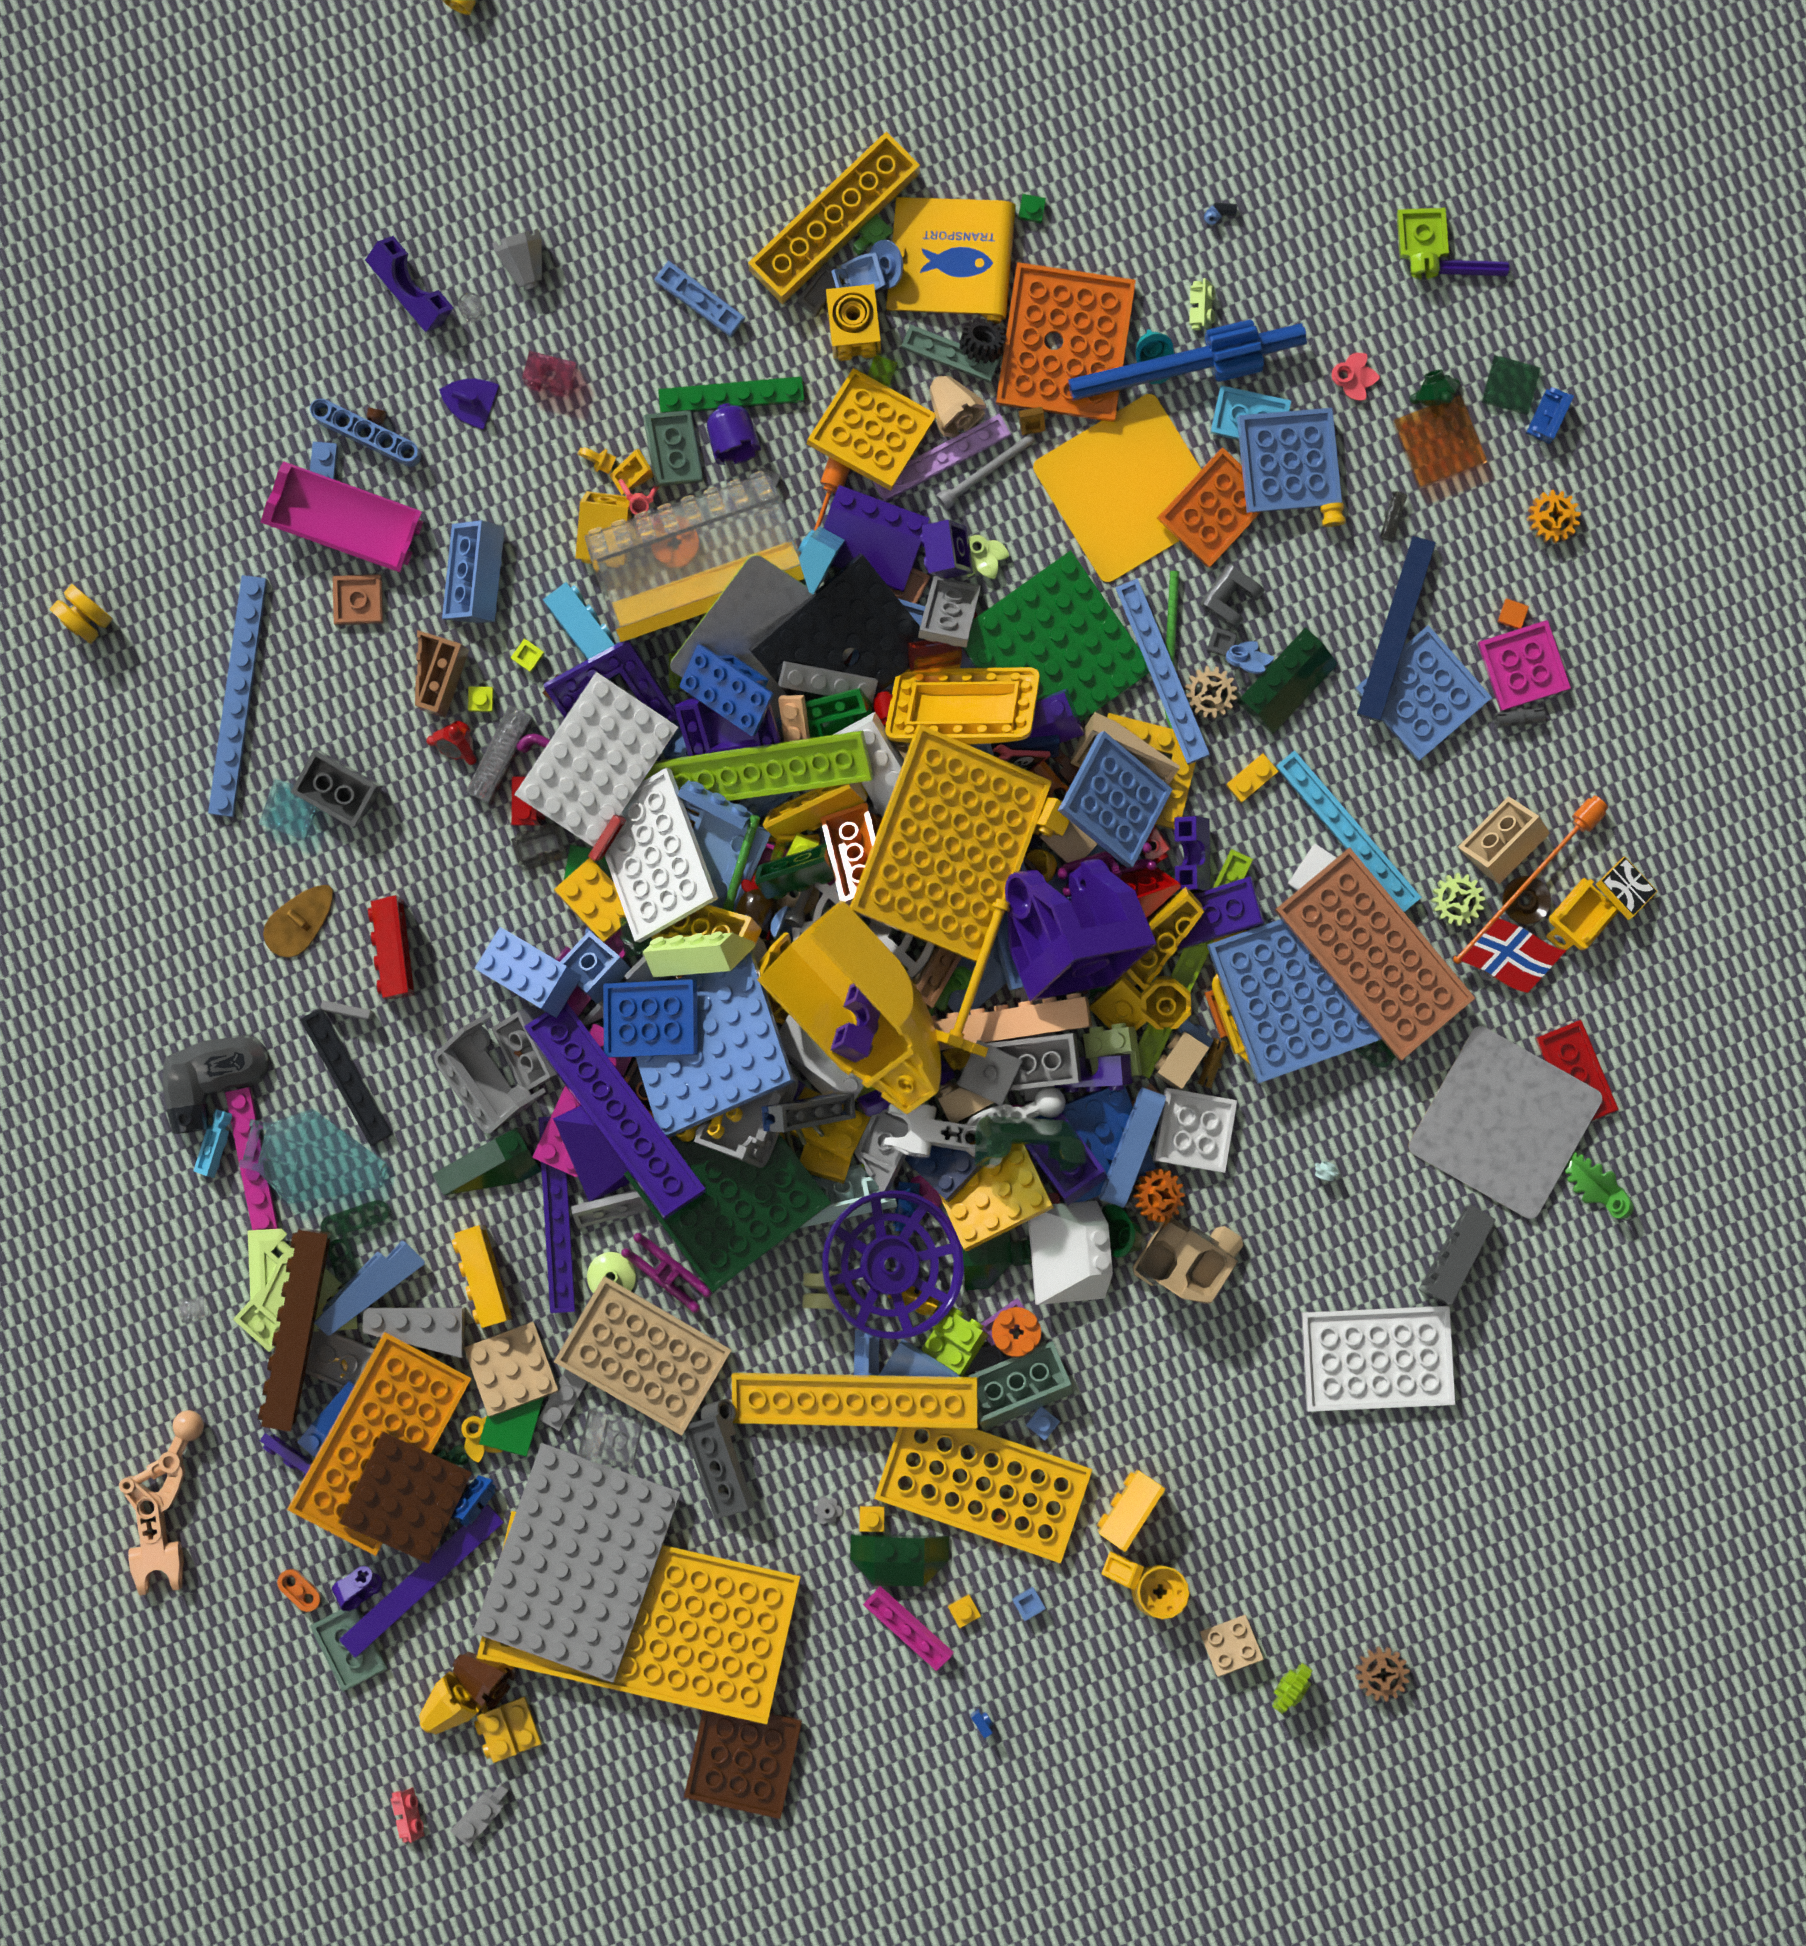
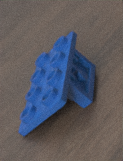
M697 645L680 683V688L750 736L756 735L774 696L771 691L765 688L769 681L768 678L734 655L718 656L703 645Z

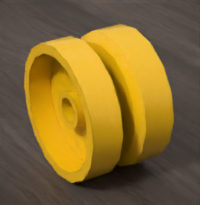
M71 584L65 590L64 595L73 606L70 608L62 600H57L49 610L61 619L60 622L76 636L80 635L89 644H92L99 634L89 624L92 620L101 628H106L113 618L76 586Z

